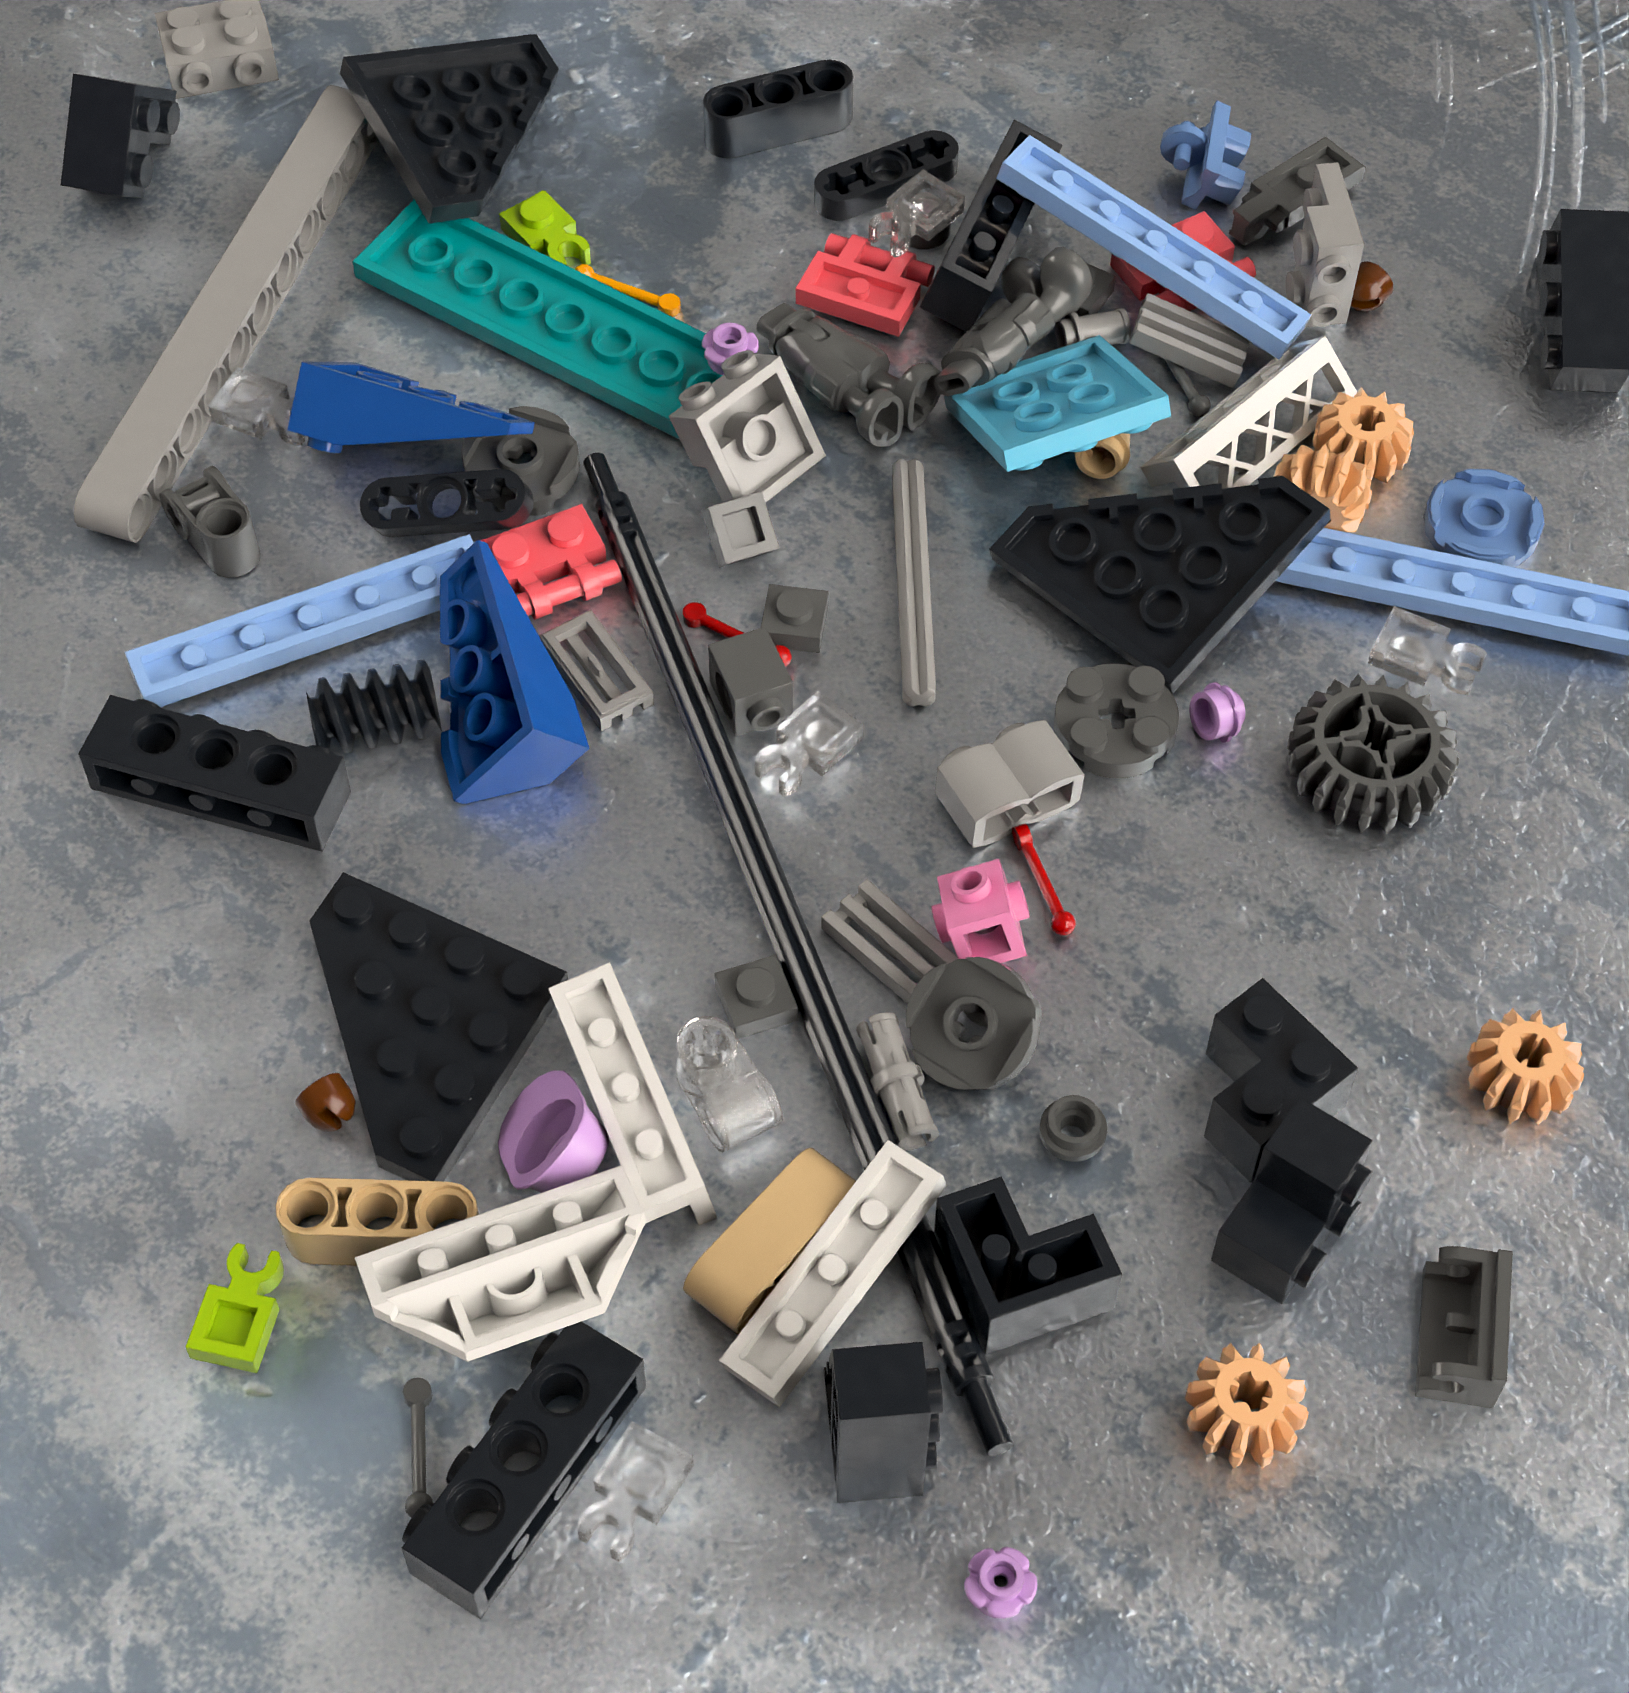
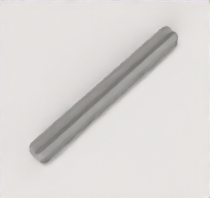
M899 459L892 466V491L902 697L908 706L922 705L927 707L935 701L936 679L924 466L917 459L909 461Z

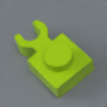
M545 190L499 213L501 230L509 238L542 254H546L548 257L567 265L566 257H575L582 264H591L589 243L585 238L577 235L576 221Z
M236 1243L232 1247L227 1257V1269L231 1282L228 1288L208 1284L185 1346L190 1359L253 1373L258 1372L280 1311L276 1298L264 1296L272 1292L283 1278L284 1266L279 1252L271 1250L265 1267L258 1272L251 1273L244 1270L249 1259L245 1244Z

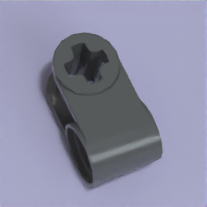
M215 466L204 469L202 478L175 492L171 489L160 492V502L172 526L183 539L188 540L210 567L211 571L222 577L233 578L248 574L257 566L260 561V549L250 512L247 506L232 491L224 476Z

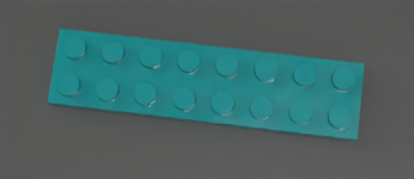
M415 200L352 261L356 278L679 440L680 438L669 415L682 406L679 400L680 394L692 385L700 382H710L712 384L723 376L710 368L704 356L706 349L702 347V340L706 333L470 218L429 224Z

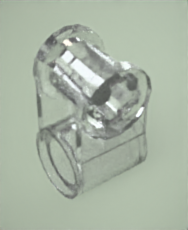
M701 1016L683 1025L677 1038L679 1058L676 1064V1079L695 1109L701 1125L713 1146L723 1153L782 1124L783 1112L775 1091L764 1074L757 1070L735 1035L734 1030L727 1022L717 1017Z

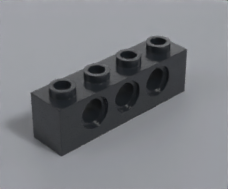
M1013 120L920 305L921 309L966 332L975 324L990 297L1035 204L996 179L1003 161L1029 135L1057 153L1062 148V144L1016 120Z
M110 695L78 753L92 790L323 852L351 793L343 756L336 755L325 747L318 745L306 747L279 740L262 730L245 731L219 724L216 720L201 714L192 716L163 709L145 699L132 701Z
M582 1321L564 1327L559 1335L554 1332L550 1333L541 1342L531 1361L530 1367L532 1372L518 1391L511 1388L501 1396L490 1415V1429L475 1448L469 1445L458 1454L447 1473V1487L433 1506L428 1504L421 1506L412 1516L404 1530L402 1541L405 1544L402 1546V1552L409 1573L479 1619L483 1617L646 1388L643 1358ZM563 1395L573 1396L581 1401L575 1409L567 1413H554L546 1409L551 1400ZM519 1452H530L539 1457L537 1463L525 1471H511L504 1467L508 1458ZM476 1510H489L497 1515L495 1521L483 1530L470 1531L461 1526L463 1519Z

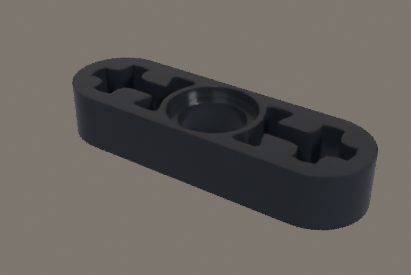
M930 130L828 167L819 172L814 181L815 209L824 218L843 221L946 183L957 173L958 143L948 133ZM880 170H892L897 172L900 177L892 181H882L875 178L873 174Z
M492 469L381 478L369 484L364 490L360 499V512L363 519L371 527L387 537L515 528L524 523L532 512L534 499L529 486L516 473L507 469ZM507 487L516 496V499L506 501L505 511H500L492 502H476L473 488L483 499H497L501 497L502 488ZM446 489L458 490L461 495V503L458 510L446 518L436 517L432 509L435 497ZM389 496H393L403 505L417 504L420 518L410 507L393 509L391 519L384 517L378 510L379 507L387 506Z

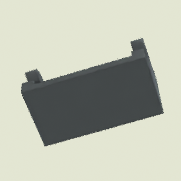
M1445 1246L1439 1248V1262L1426 1261L1422 1274L1415 1397L1493 1409L1507 1382L1513 1251L1498 1249L1497 1252L1460 1246Z

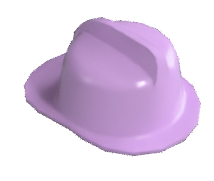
M550 1071L537 1077L522 1090L507 1112L501 1125L498 1139L499 1154L510 1177L511 1184L517 1190L531 1188L540 1193L598 1174L597 1168L601 1164L609 1145L607 1130L587 1107L586 1101L575 1080L565 1071Z

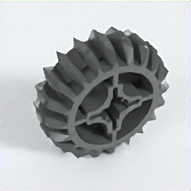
M1357 674L1354 680L1351 681L1349 688L1334 679L1331 686L1327 688L1326 693L1315 691L1308 700L1307 707H1301L1300 712L1295 716L1293 731L1290 732L1287 743L1288 755L1290 756L1288 762L1289 776L1298 778L1299 796H1314L1312 804L1314 805L1315 813L1329 808L1335 811L1334 819L1336 826L1346 820V818L1357 820L1361 833L1369 827L1370 822H1377L1386 834L1395 827L1397 820L1411 828L1418 821L1420 814L1431 816L1432 812L1437 809L1439 801L1444 800L1445 795L1449 794L1454 780L1452 776L1455 775L1459 763L1458 751L1455 750L1457 744L1456 731L1446 728L1448 723L1446 711H1430L1432 706L1430 694L1418 698L1412 697L1408 682L1399 689L1388 687L1384 674L1376 681L1375 685H1367L1362 677ZM1407 769H1416L1410 774L1405 775ZM1405 775V776H1403V777H1399V778L1393 779V777H1395V776Z

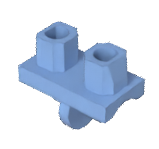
M1216 101L1212 106L1210 122L1205 127L1197 128L1194 123L1184 121L1181 124L1169 127L1163 133L1160 150L1165 160L1173 164L1177 170L1183 171L1187 169L1181 204L1195 210L1205 196L1230 205L1244 185L1246 171L1237 167L1249 149L1251 133L1228 124L1231 106L1220 101Z

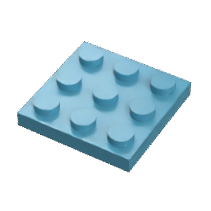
M1100 335L1020 361L1008 373H1002L983 385L971 387L965 393L944 396L946 408L1007 472L1036 468L1042 464L1044 459L1068 451H1086L1096 446L1100 440L1121 433H1139L1147 430L1152 423L1171 417L1168 394Z

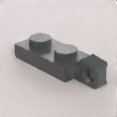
M1324 137L1251 182L1250 190L1242 198L1241 205L1233 210L1234 219L1229 234L1245 246L1262 238L1269 228L1278 233L1305 218L1303 195L1305 189L1312 188L1316 164L1338 162L1347 191L1363 181L1366 167L1330 139Z

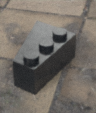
M1560 209L1551 229L1543 230L1539 252L1535 258L1540 313L1544 334L1541 346L1542 369H1548L1550 390L1618 393L1629 376V211Z
M923 1342L832 1349L829 1361L826 1362V1367L823 1370L837 1503L923 1496L925 1470L937 1469L936 1442L940 1441L939 1413H943L939 1368L926 1369Z

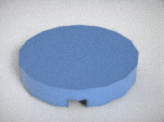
M1467 469L1457 472L1454 479L1447 480L1445 483L1442 480L1434 486L1423 515L1425 535L1435 551L1517 567L1534 554L1545 525L1543 507L1536 496L1534 501L1532 500L1531 496L1524 491L1525 485L1515 477L1492 469Z

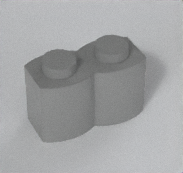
M1046 720L1027 724L1015 723L1005 728L993 743L974 747L962 746L950 752L937 767L935 794L971 847L974 848L989 845L1011 835L1012 827L1040 822L1067 810L1080 800L1085 775Z

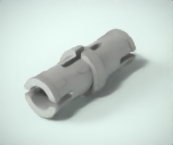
M889 1012L870 1016L868 1019L873 1030L869 1029L867 1022L862 1021L856 1027L858 1037L861 1038L874 1075L870 1080L877 1098L880 1097L883 1100L896 1136L897 1146L903 1150L921 1148L926 1145L922 1134L925 1133L927 1140L933 1142L939 1136L938 1128L933 1122L921 1089V1085L924 1082L923 1072L920 1065H915L910 1059L898 1026L897 1016Z

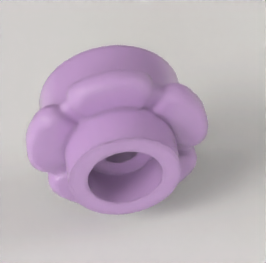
M723 323L715 329L709 330L704 335L702 347L706 349L704 356L710 368L716 373L724 375L721 365L727 358L746 350L757 353L759 341L754 333H747L744 326L737 323Z
M1213 682L1208 684L1204 691L1196 693L1191 699L1189 707L1191 723L1196 733L1202 739L1209 741L1219 738L1221 742H1229L1232 736L1239 734L1241 725L1245 720V706L1241 697L1235 691H1232L1230 687L1226 685L1221 686L1219 683Z
M1003 1547L1000 1551L986 1548L976 1553L968 1564L970 1576L965 1579L964 1588L969 1601L983 1614L992 1618L1005 1619L1017 1615L1024 1605H1028L1033 1601L1037 1592V1578L1034 1573L1029 1571V1560L1020 1551L1010 1547ZM1002 1575L1007 1579L1008 1583L1004 1587H998L994 1583V1578Z

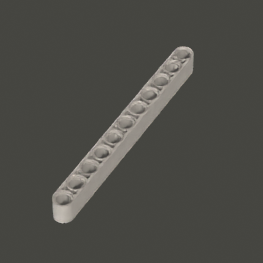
M329 85L316 102L83 481L74 503V520L78 527L135 543L141 540L162 506L159 497L160 492L173 488L379 140L349 89Z

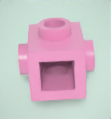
M999 859L966 867L937 877L942 903L931 906L934 922L941 942L952 941L958 959L983 957L1004 963L1027 956L1019 922L1020 920L1030 918L1026 898L1019 880L1011 883L1007 882Z

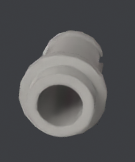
M1124 308L1078 316L1077 313L1072 312L1065 316L1064 319L1056 322L1055 325L1058 348L1098 335L1111 345L1126 344L1131 339L1130 320Z

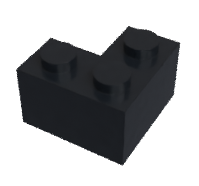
M73 73L60 185L121 197L144 198V190L149 186L153 175V160L149 155L150 143L170 145L171 135L175 134L179 125L180 108L176 102L177 91Z
M1264 978L1260 979L1214 1015L1205 1054L1234 1082L1213 1098L1204 1137L1251 1183L1255 1180L1264 1146L1299 1097L1331 1116L1336 1115L1346 1107L1358 1067Z
M1299 1097L1264 1146L1255 1180L1220 1228L1211 1261L1280 1304H1283L1295 1284L1307 1289L1327 1257V1253L1320 1250L1321 1246L1331 1232L1341 1238L1350 1227L1361 1207L1362 1202L1358 1199L1373 1173L1372 1170L1364 1166L1373 1140Z
M1002 1176L937 1198L934 1235L985 1354L1115 1309L1122 1272L1094 1214L1029 1236Z

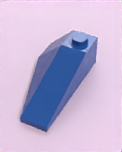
M301 362L287 430L308 436L307 446L330 453H341L342 447L345 445L532 434L535 422L479 403L460 401L459 406H456L457 395L444 390L418 387V381L356 362Z
M480 540L475 541L440 575V642L449 646L450 677L448 676L440 680V699L450 702V729L441 733V755L454 802L461 804L549 785L590 749L575 699L488 544Z

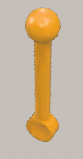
M580 264L575 268V270L636 300L658 307L659 311L671 317L677 316L680 313V298L675 294L666 293L659 296L599 275L588 264Z

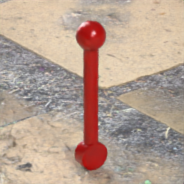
M692 602L683 608V621L688 627L699 628L705 626L727 638L744 633L707 615L706 608L701 603ZM783 645L775 646L785 667H787L792 659L790 650Z
M1026 823L1012 827L1014 843L1019 851L1022 850L1052 913V930L1060 936L1071 934L1076 927L1075 917L1070 912L1064 911L1033 846L1029 827Z

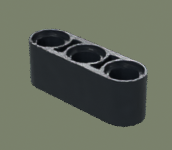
M831 59L820 60L711 88L703 99L705 147L711 154L726 159L737 158L844 130L850 125L853 117L852 70L840 61Z

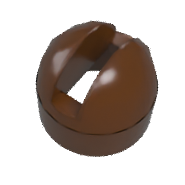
M1368 261L1360 263L1350 306L1355 311H1372L1380 307L1393 293V282L1382 267Z
M332 1073L318 1079L302 1091L295 1101L296 1107L305 1120L314 1128L324 1132H333L342 1127L340 1119L345 1121L351 1120L354 1116L356 1104L350 1087L340 1073Z

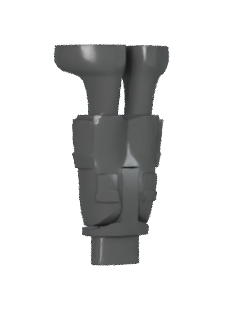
M1056 247L1043 259L1041 267L1027 258L1018 257L1013 259L1005 267L1001 276V286L1007 300L1002 298L993 303L975 325H972L957 341L951 351L943 357L941 361L942 371L934 379L935 389L944 396L965 393L971 387L983 385L998 375L1006 374L1016 367V364L1024 357L1025 352L1031 346L1047 336L1056 322L1068 316L1069 313L1076 312L1090 295L1092 277L1086 262L1081 256L1071 249Z
M783 303L764 314L757 323V332L769 340L770 351L774 355L781 357L784 365L789 369L788 373L804 384L810 393L819 398L832 411L835 409L842 413L849 411L856 418V425L860 435L877 447H886L895 443L900 437L903 426L911 431L919 427L939 400L941 394L935 389L934 379L941 371L930 363H917L911 366L901 378H897L888 373L890 361L882 349L869 343L864 338L855 334L851 335L832 322L816 316L808 308L795 310L787 303Z

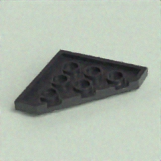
M537 34L347 56L343 57L340 75L426 220L431 224L480 215L553 89L559 68Z
M1284 476L1260 478L1257 485L1222 489V483L1177 488L1173 489V495L1138 499L1137 493L1088 499V505L1054 509L1053 504L1028 506L989 548L992 560L1135 667L1151 666L1159 670L1164 676L1165 686L1173 694L1325 527L1331 518L1328 507Z
M343 872L309 922L377 1165L408 1181L444 1182L553 1011L555 1004L548 988L567 981V971Z

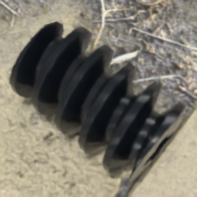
M424 659L417 660L414 679L409 680L401 665L395 664L392 666L389 684H384L376 669L372 668L368 669L365 688L360 689L352 675L344 673L339 693L333 691L325 677L318 678L315 697L310 698L306 692L315 743L327 749H330L331 738H336L346 754L352 753L357 733L361 734L370 749L377 748L380 729L387 731L395 745L401 744L404 728L407 724H410L419 740H424L427 737L430 720H435L442 731L431 670Z

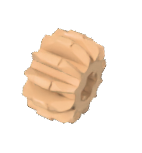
M1361 387L1354 395V398L1345 393L1338 392L1332 404L1324 405L1322 411L1318 414L1312 441L1314 451H1319L1324 444H1326L1330 452L1335 454L1349 451L1350 462H1359L1366 465L1367 479L1371 481L1374 477L1388 483L1395 470H1402L1404 464L1409 459L1414 435L1413 421L1405 418L1404 404L1387 403L1385 392L1377 397H1371Z
M1326 444L1319 451H1313L1309 447L1301 445L1296 454H1284L1281 462L1276 467L1274 477L1284 476L1330 509L1331 520L1324 528L1343 532L1357 531L1358 525L1363 521L1365 509L1369 508L1372 491L1370 490L1371 481L1366 476V465L1359 462H1350L1349 451L1335 454L1328 450Z
M1513 1008L1503 1016L1501 1023L1489 1019L1482 1026L1477 1041L1471 1044L1467 1055L1468 1066L1472 1068L1468 1078L1470 1082L1469 1089L1486 1092L1483 1099L1485 1111L1499 1105L1507 1108L1510 1124L1519 1119L1521 1112H1526L1537 1125L1547 1119L1550 1110L1561 1114L1562 1111L1569 1107L1573 1099V1092L1579 1090L1584 1078V1068L1578 1064L1582 1056V1044L1564 1041L1567 1034L1566 1022L1551 1028L1544 1025L1541 1010L1532 1014L1529 1021H1525Z
M1230 1343L1227 1347L1223 1348L1220 1362L1208 1357L1203 1359L1199 1363L1197 1370L1199 1380L1188 1384L1185 1395L1187 1403L1194 1407L1189 1412L1187 1419L1189 1431L1208 1432L1203 1442V1449L1206 1455L1218 1451L1222 1446L1229 1449L1228 1459L1232 1468L1241 1465L1245 1453H1250L1263 1469L1271 1463L1274 1454L1273 1449L1284 1454L1291 1452L1297 1441L1294 1431L1303 1429L1308 1419L1309 1413L1307 1408L1299 1403L1303 1400L1306 1392L1304 1380L1285 1379L1290 1367L1287 1356L1274 1361L1271 1365L1262 1361L1264 1350L1260 1343L1252 1347L1248 1358H1243ZM1235 1400H1242V1401H1243V1402L1234 1403ZM1259 1408L1258 1411H1254V1412H1251V1410H1250V1409Z

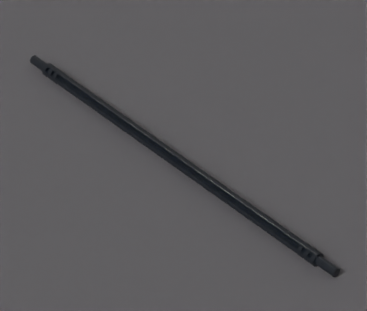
M592 453L584 459L583 465L598 499L595 504V510L865 1170L887 1140L895 1145L897 1143L877 1095L873 1090L870 1078L629 497L626 493L619 491L605 455L602 453ZM925 1214L897 1252L955 1395L964 1396L987 1455H1000L1010 1450L1014 1443L990 1388L994 1381V1376Z

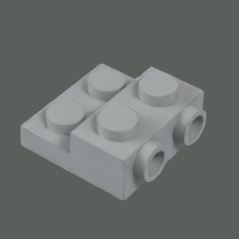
M223 0L190 7H178L173 10L155 13L172 90L177 91L176 99L279 80L274 50L260 0Z
M1339 163L1316 164L1312 188L1305 189L1303 195V211L1305 216L1303 228L1298 229L1294 234L1295 268L1294 271L1287 273L1285 284L1287 299L1311 314L1305 327H1324L1347 323L1364 248V241Z
M746 350L727 358L721 365L724 375L712 384L710 382H700L684 390L679 396L682 406L669 415V418L692 465L707 469L722 502L762 491L766 503L823 459L826 454L781 357L756 354L751 350Z

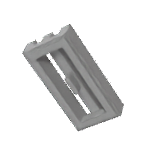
M1147 293L1140 306L1129 342L1131 345L1231 388L1234 387L1241 376L1243 369L1241 365L1245 361L1247 354L1245 351L1250 343L1249 340L1226 326Z
M592 610L539 635L563 680L601 731L611 727V719L618 715L622 721L633 716V708L638 705L643 710L654 705L653 691ZM583 630L586 632L627 687L628 692L622 694L604 671L603 666L594 654L589 651L577 633ZM564 641L608 702L604 703L559 642Z
M868 879L858 886V893L854 897L848 894L840 901V908L836 912L830 909L821 917V929L907 1004L917 984L849 926L848 923L852 919L876 939L882 949L894 959L900 960L920 979L934 967L943 963L949 964L958 959L952 951Z

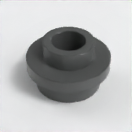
M1069 1095L1051 1103L1045 1109L1040 1120L1039 1134L1044 1147L1055 1157L1071 1162L1084 1161L1096 1155L1103 1147L1107 1135V1122L1102 1111L1094 1102L1083 1096ZM1067 1126H1075L1080 1128L1084 1135L1081 1137H1071L1062 1133L1061 1130Z

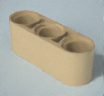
M814 1148L805 1149L788 1164L702 1254L686 1277L683 1286L684 1292L732 1331L739 1334L856 1180Z
M305 1178L298 1179L287 1185L279 1194L276 1202V1216L289 1252L300 1262L318 1265L357 1266L355 1261L357 1256L433 1231L439 1223L445 1220H464L479 1215L476 1199L469 1189L461 1184L442 1181ZM308 1216H326L321 1223L314 1227L303 1228L297 1226ZM380 1217L395 1219L391 1225L383 1229L373 1230L366 1228L371 1221Z

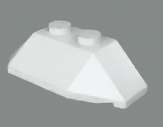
M621 1165L357 1256L355 1261L375 1317L469 1362L604 1314L646 1223V1219L624 1167Z

